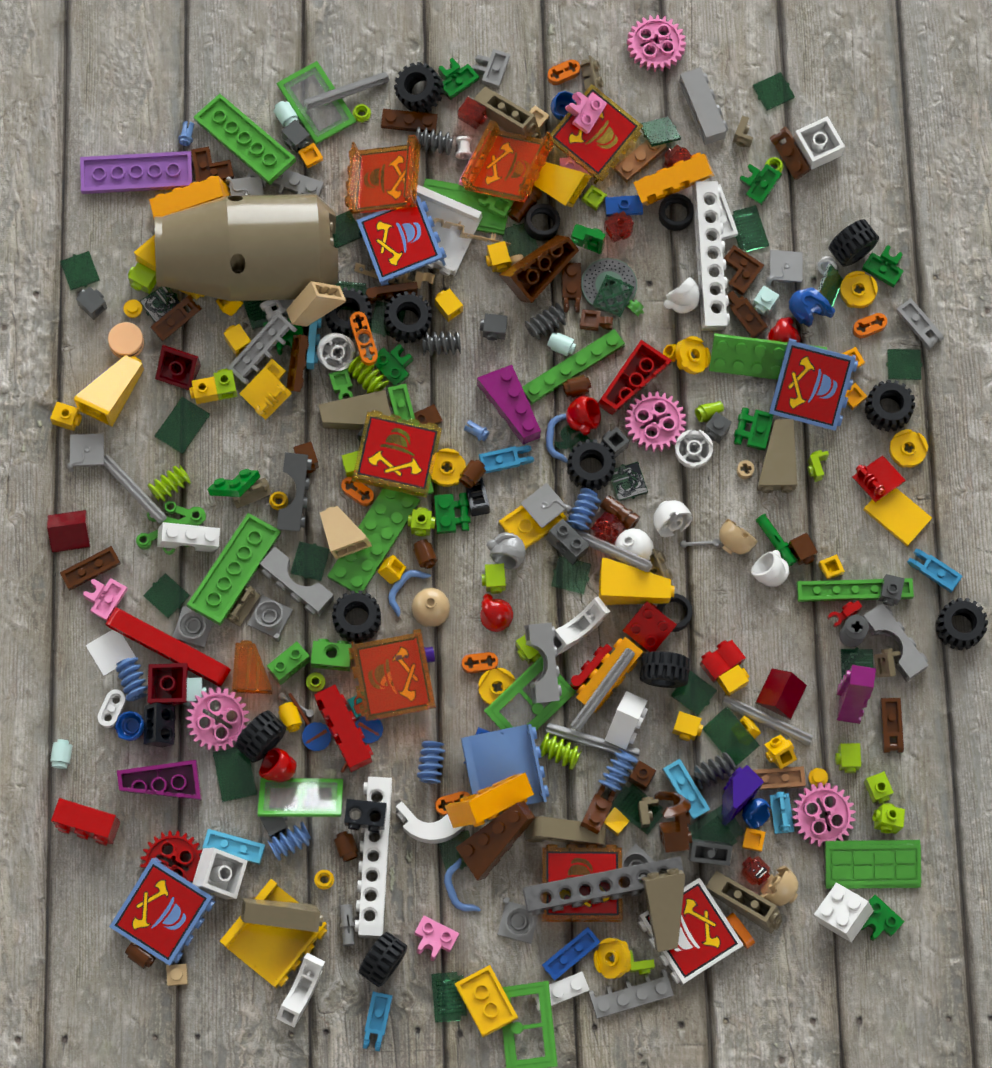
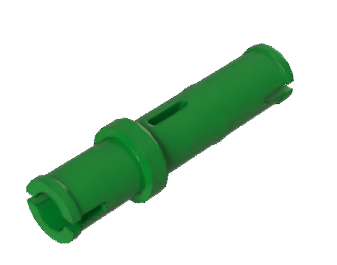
M766 514L759 516L756 519V523L766 534L775 550L780 552L782 559L788 563L789 567L795 564L798 559L789 549V544L784 542Z

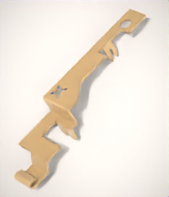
M434 218L433 220L434 224L440 222L444 228L458 227L457 230H460V238L503 242L495 240L496 233L494 238L493 233L491 234V239L464 233L465 226L460 225L461 221L458 224L445 222L444 224L443 219ZM505 242L506 246L511 245V243Z
M355 264V272L378 279L374 269L367 271L365 270L366 265ZM416 271L414 281L407 279L410 276V272L396 277V279H399V284L417 282L418 289H420L422 281H428L430 284H433L435 274ZM395 278L389 280V283L398 284L397 282H394Z

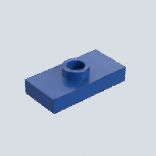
M639 195L605 197L606 217L643 215V203Z

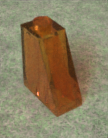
M241 640L240 643H236L232 682L233 692L272 694L273 690L255 643L249 640Z

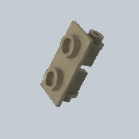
M589 55V61L587 59L582 60L580 65L583 78L590 77L584 80L586 93L589 94L593 89L603 94L602 87H604V82L601 76H599V62Z
M266 478L257 480L241 497L232 498L238 509L272 495Z
M652 549L654 554H651L649 561H651L653 566L650 571L656 569L657 572L653 574L673 580L670 570L665 566L666 558L664 554L659 550Z
M246 586L225 619L240 627L261 595L255 592L253 587Z

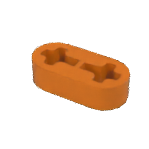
M571 59L550 68L547 74L548 82L552 85H560L577 77L580 73V64L578 61ZM569 66L575 68V71L569 70ZM553 73L559 75V78L552 77Z
M875 313L855 322L852 329L853 334L857 338H865L881 332L887 325V318L882 313ZM876 319H878V321H882L881 326H879V324H874ZM859 325L862 328L866 327L864 332H862L861 330H857Z
M353 477L343 479L341 488L345 495L362 506H369L373 503L374 494L370 488ZM351 483H353V487L356 489V491L352 488L347 490L346 484L350 485ZM359 492L362 493L363 495H366V494L368 493V494H369V500H368V499H365V500L363 501V500H362V495L359 494Z
M492 652L469 654L462 659V669L466 673L486 672L496 669L498 666V657ZM488 657H491L492 661L495 660V662L492 663V666H488V663L481 662L487 661ZM469 659H471L473 663L479 662V664H474L473 668H469L468 665H465L466 663H468Z
M461 791L438 798L435 804L437 813L442 816L448 814L443 808L439 809L442 801H445V804L455 803L459 801L461 796H470V794Z
M734 913L728 915L726 919L744 947L748 949L754 945L755 940Z

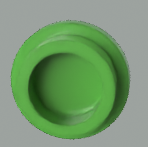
M632 300L629 301L630 304L627 307L636 316L644 313L642 310L644 306L637 300L634 302Z

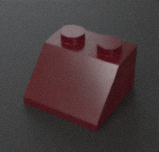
M148 664L147 703H161L172 706L187 703L188 664Z

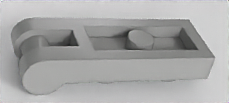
M912 298L896 309L898 315L922 341L927 350L934 347L936 342L939 343L944 339L942 333ZM930 332L932 337L929 338L926 334Z

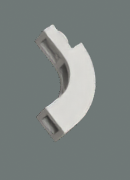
M599 596L594 598L574 619L555 629L556 635L553 641L554 646L557 647L558 655L577 644L604 621L603 619L610 610Z
M402 801L396 806L397 817L403 823L407 822L403 825V830L410 837L420 842L430 844L446 842L456 837L465 829V826L453 828L448 814L439 821L427 823L417 819Z
M309 953L305 955L295 982L282 1003L276 1019L292 1027L296 1026L318 984L325 961Z

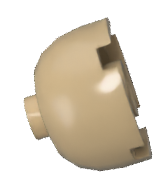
M728 518L720 529V541L724 544L722 548L729 554L733 552L739 555L746 554L758 542L751 534Z
M426 588L418 592L412 602L413 617L422 626H439L449 616V600L439 589Z
M786 866L779 867L777 869L779 873L776 876L771 874L760 891L762 893L761 897L777 906H783L788 902L792 903L798 896L796 893L798 891L797 877Z

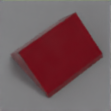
M162 345L155 379L189 390V388L193 387L192 381L196 379L201 367L199 357Z
M86 510L48 515L47 530L52 553L91 547Z
M772 668L755 703L791 720L807 685L792 672Z

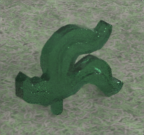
M567 425L560 433L563 441L557 442L555 440L554 444L558 449L570 448L572 452L573 446L578 442L582 441L585 443L587 439L593 442V439L578 433L572 440L571 434L579 431L573 430Z

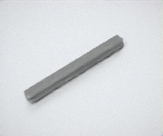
M383 72L304 100L305 107L310 110L389 82L388 74Z
M105 455L103 466L159 524L165 521L167 517L109 455Z
M575 530L591 548L645 572H649L653 566L651 561L584 531Z
M626 648L571 723V727L576 731L582 729L635 656L631 649Z
M726 695L722 701L723 706L805 745H809L812 741V735L733 697Z
M548 723L546 726V734L549 732V735H556L559 738L613 754L615 752L621 753L620 749L635 756L637 760L639 758L640 750L628 746L625 750L600 737L553 723Z

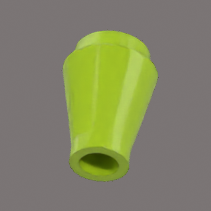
M721 401L698 405V408L695 409V416L699 422L706 423L715 412H723L724 406Z

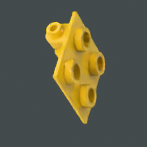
M265 367L239 394L255 409L257 414L267 420L292 393Z

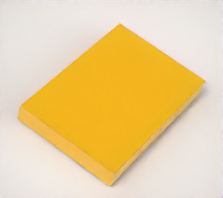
M897 488L876 503L871 500L863 509L905 546H908L932 519L930 515Z
M521 505L499 520V524L505 532L517 535L523 541L525 549L546 536L549 530L560 520L564 519L567 521V517L562 512L545 527L541 528Z
M490 965L455 983L483 1038L518 1019Z

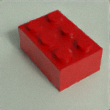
M62 798L58 799L51 819L59 832L64 834L73 832L77 834L78 838L84 840L93 838L96 840V843L107 846V843L113 845L120 825L119 819L114 814Z

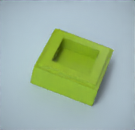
M591 185L581 198V201L597 211L604 202L605 197H607V194Z

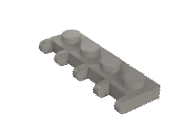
M250 169L247 177L259 176L252 169ZM286 170L271 185L278 187V194L281 195L284 190L296 194H317L320 196L324 182ZM262 179V188L265 189L268 183Z
M277 312L228 368L245 385H248L249 381L246 377L254 369L258 373L260 368L257 365L266 355L271 359L273 355L270 353V350L278 342L284 345L286 341L282 337L289 329L296 332L297 328L280 312Z
M666 969L661 970L662 978L650 981L649 975L646 974L644 975L646 983L631 987L630 981L626 980L627 988L612 992L610 985L606 986L608 994L596 998L593 990L589 991L596 1019L674 996Z

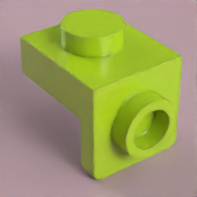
M815 451L811 453L808 459V473L810 477H813L814 482L823 479L824 472L820 462L827 460L829 456L828 451Z
M629 950L631 955L630 973L639 972V975L650 974L651 970H654V959L634 962L633 952Z

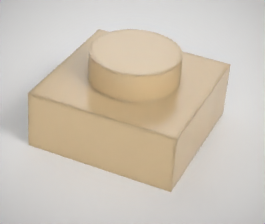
M536 105L529 111L535 115L540 130L548 121L550 115Z
M187 964L166 965L167 986L188 985Z

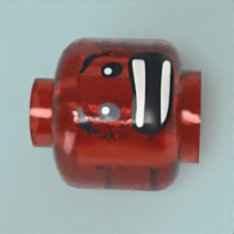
M759 856L753 859L748 857L742 863L744 868L741 870V874L751 885L758 884L760 886L771 876L769 874L770 867Z

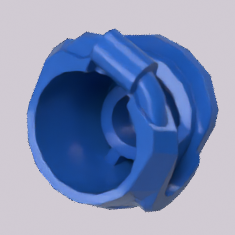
M812 287L796 291L789 300L790 312L799 324H804L807 327H810L813 323V313L832 318L835 313V309L830 305L829 301Z

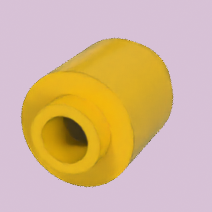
M293 702L280 705L278 707V714L281 722L287 727L286 731L288 730L291 733L299 730L302 721L297 706H294Z

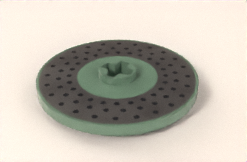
M605 258L595 261L585 270L581 281L583 296L591 306L601 311L613 312L625 308L630 304L629 301L634 299L637 291V279L633 270L626 263L618 259ZM609 281L612 284V288L606 286V282Z

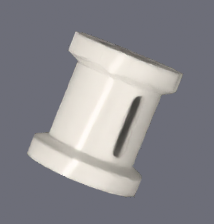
M458 136L456 138V158L462 160L470 159L472 156V152H470L472 138L469 136Z

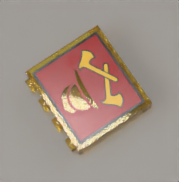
M591 84L583 95L588 98L593 92L607 102V105L590 132L586 134L573 125L572 122L576 116L568 112L544 143L548 147L554 144L596 178L594 181L596 185L599 180L603 182L608 176L607 170L610 167L614 168L618 164L620 154L625 155L631 148L629 143L632 140L636 142L642 133L639 131L643 125Z
M367 411L352 481L427 498L442 428H439L434 423H427L426 425L416 419L404 420L394 414L386 416L382 415L383 413L380 411Z

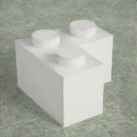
M626 691L617 708L605 741L625 750L629 743L633 744L637 733L634 731L636 728H640L648 711V708H645L648 700Z

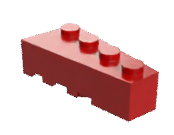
M640 340L599 400V406L609 414H615L662 373L672 360L643 340Z
M334 684L314 694L316 704L350 771L353 772L372 763L371 756L374 754L369 744L365 746L363 741L365 736L361 728L356 727L354 714L352 711H348L346 707L348 703L344 695H340L336 685Z

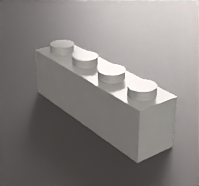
M701 67L681 73L679 83L704 145L725 139L728 126L726 121H723L721 118L720 106L716 105L714 101L715 94L713 89H710L708 86L707 74L703 73Z

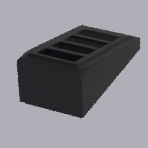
M483 477L478 482L480 485L472 486L471 489L465 487L472 517L490 513V505Z

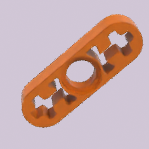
M354 312L350 317V325L362 363L371 366L377 362L378 353L370 326L363 312ZM356 317H359L360 320L363 319V321H361V330H359L358 323L355 322ZM361 334H366L369 336V341L361 343L358 337ZM369 347L370 354L373 355L372 360H369L367 357L364 358L366 356L365 348Z

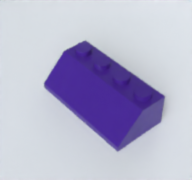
M748 765L743 769L741 767L736 769L723 788L725 792L722 796V824L724 826L739 814L750 800H753L764 783Z

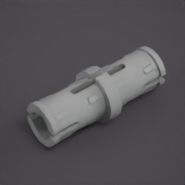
M352 904L340 905L341 923H339V926L342 928V946L355 945L353 929L355 922H353Z

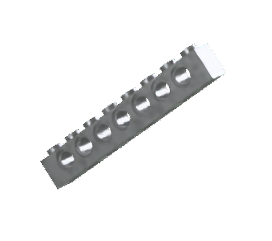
M681 857L523 887L527 914L532 913V916L544 914V910L552 909V912L564 910L563 906L571 905L572 908L584 906L583 902L591 901V904L603 902V898L611 897V900L623 898L622 895L629 893L631 896L641 895L642 891H644V885L639 882V875L644 874L647 876V874L653 872H667L666 870L673 868L683 871ZM621 878L627 879L629 887H620L618 881ZM601 882L608 883L610 890L607 892L601 891L599 884ZM587 886L590 889V894L587 896L581 895L579 888ZM562 890H567L570 892L571 897L564 900L560 897L559 893ZM548 894L551 897V901L547 904L542 903L540 896Z

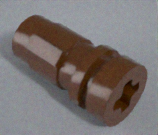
M530 184L524 198L516 199L508 216L513 221L520 223L526 217L528 210L537 204V200H540L543 195L542 192Z
M610 495L600 505L607 514L619 521V525H624L623 528L626 530L634 528L640 520L638 514L633 513L631 509L628 510L622 503Z

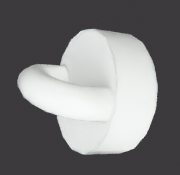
M825 256L818 262V270L821 274L829 276L837 269V262L833 257Z

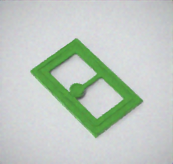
M549 981L502 987L510 1003L511 997L539 994L542 1022L529 1025L512 1022L502 1027L506 1068L558 1067ZM542 1027L545 1057L517 1060L514 1034H521L524 1029Z

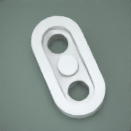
M111 690L106 695L98 713V721L101 726L111 728L116 725L117 719L126 704V698L122 691ZM115 698L120 699L119 703L117 704L113 703V700ZM106 716H112L110 721H105Z

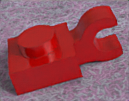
M859 601L855 603L849 602L842 607L843 611L841 613L831 612L827 618L828 620L832 617L837 618L838 622L833 625L836 628L850 616L860 612L863 606Z

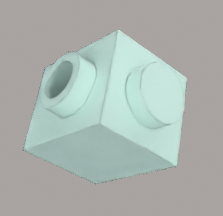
M763 286L755 297L752 306L757 313L768 317L778 302L779 294Z
M187 678V703H183V705H187L188 708H193L190 702H197L195 695L202 697L201 691L207 693V688L203 687L202 678Z

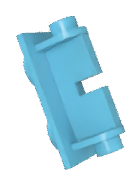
M777 792L774 795H769L775 834L794 832L789 793Z

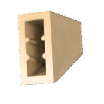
M311 281L286 311L292 325L307 327L344 304L346 299L340 286Z
M338 506L329 507L325 511L320 512L329 549L335 559L372 546L366 535Z

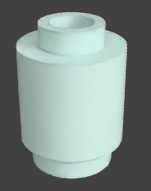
M280 101L275 105L273 112L283 127H286L294 120L299 123L298 116L289 102Z
M554 332L551 334L547 344L551 350L564 356L572 355L576 348V344H574L575 339Z
M58 739L57 742L53 743L50 762H52L51 767L67 769V766L70 764L73 745L69 744L68 740Z

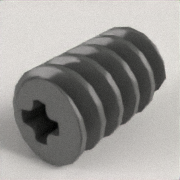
M418 126L414 146H417V150H421L422 146H424V151L426 152L431 147L432 153H435L438 148L439 154H442L445 150L446 155L449 156L452 150L454 135L450 138L449 132H447L443 136L441 130L438 135H435V129H432L431 133L428 134L427 128L421 132Z
M555 303V307L550 306L549 311L543 310L542 314L536 315V318H530V322L525 321V327L531 336L541 340L540 334L542 333L546 337L547 329L553 333V326L560 329L559 322L566 325V316L562 307Z
M443 331L440 332L439 337H437L436 332H433L431 337L428 332H425L423 337V356H425L427 350L430 355H433L434 350H436L437 355H440L442 350L445 355H448L449 349H451L453 355H455L457 349L461 354L460 334L458 331H455L454 336H452L451 331H448L446 337Z
M861 615L850 616L840 631L841 642L848 647L859 646L869 631L868 621Z
M723 752L722 758L717 755L715 756V761L711 758L708 759V765L705 762H701V768L695 765L694 776L699 787L703 790L702 783L709 787L710 780L716 784L717 776L724 780V773L731 777V770L735 771L737 768L733 759L726 752Z

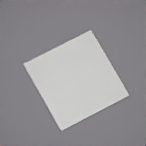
M114 630L107 632L86 645L103 676L115 670L118 662L136 657L124 636Z

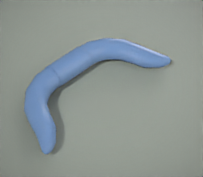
M561 414L552 418L547 425L546 448L552 457L568 463L567 458L553 447L554 427L558 422L566 420V414Z
M410 570L405 572L400 580L392 586L388 599L397 617L401 614L400 607L395 598L397 592L409 578L418 577L425 579L431 577V574Z
M459 858L447 869L444 875V884L452 904L461 911H481L476 905L461 903L457 897L451 879L453 873L462 863V859Z

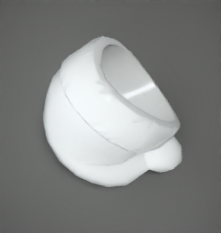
M690 277L686 279L679 287L666 295L667 299L664 302V306L667 309H673L677 313H688L694 310L700 301V290L697 283Z
M774 550L762 555L752 566L751 573L762 584L769 587H777L786 581L789 575V566L781 558L780 552Z

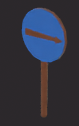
M289 693L290 699L297 706L298 712L307 724L302 733L304 745L312 751L324 750L331 741L329 728L320 722L310 724L292 693Z
M365 715L359 718L355 724L357 728H361L365 736L363 741L366 744L378 741L383 734V725L375 716L369 717V715ZM347 763L342 767L341 773H344L348 767Z

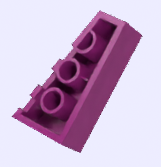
M512 364L477 377L479 389L483 391L486 398L497 409L499 415L504 418L523 445L541 437L540 427Z
M852 665L849 670H846V674L843 675V679H841L837 687V695L840 696L837 714L838 721L860 724L861 716L863 717L864 715L862 708L867 707L868 699H870L874 688L876 668Z
M197 760L117 770L118 786L121 792L202 800Z

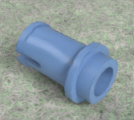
M184 121L182 124L183 127L178 140L183 146H189L193 142L192 133L195 125L192 122H189V127L187 126L188 121Z
M471 420L467 422L470 427L465 425L464 431L474 435L479 441L487 439L489 431L486 427L482 428Z

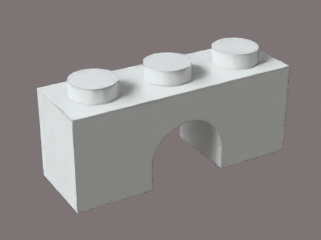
M163 522L158 528L157 547L176 549L179 546H193L195 551L214 553L219 547L220 528Z

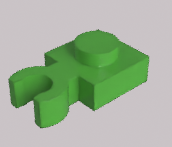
M483 191V196L487 197V200L479 199L478 204L483 207L490 206L488 212L505 219L513 205V201L499 194L492 197L488 191Z
M344 369L330 373L329 377L334 393L340 392L339 400L343 399L344 396L353 397L352 392L348 390L353 388L348 370Z

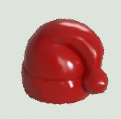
M786 317L777 321L776 325L769 331L767 340L788 342L789 338L800 343L801 337L797 329L792 326L794 323L793 319Z
M587 396L575 399L567 408L566 420L568 425L573 430L580 431L583 435H589L591 429H596L600 425L601 411L598 402L594 398Z
M485 594L482 597V610L480 612L482 625L492 632L505 630L513 619L511 605L505 600L493 599L491 594Z
M273 748L265 755L260 766L259 775L269 781L285 782L294 776L297 764L286 751L280 748Z

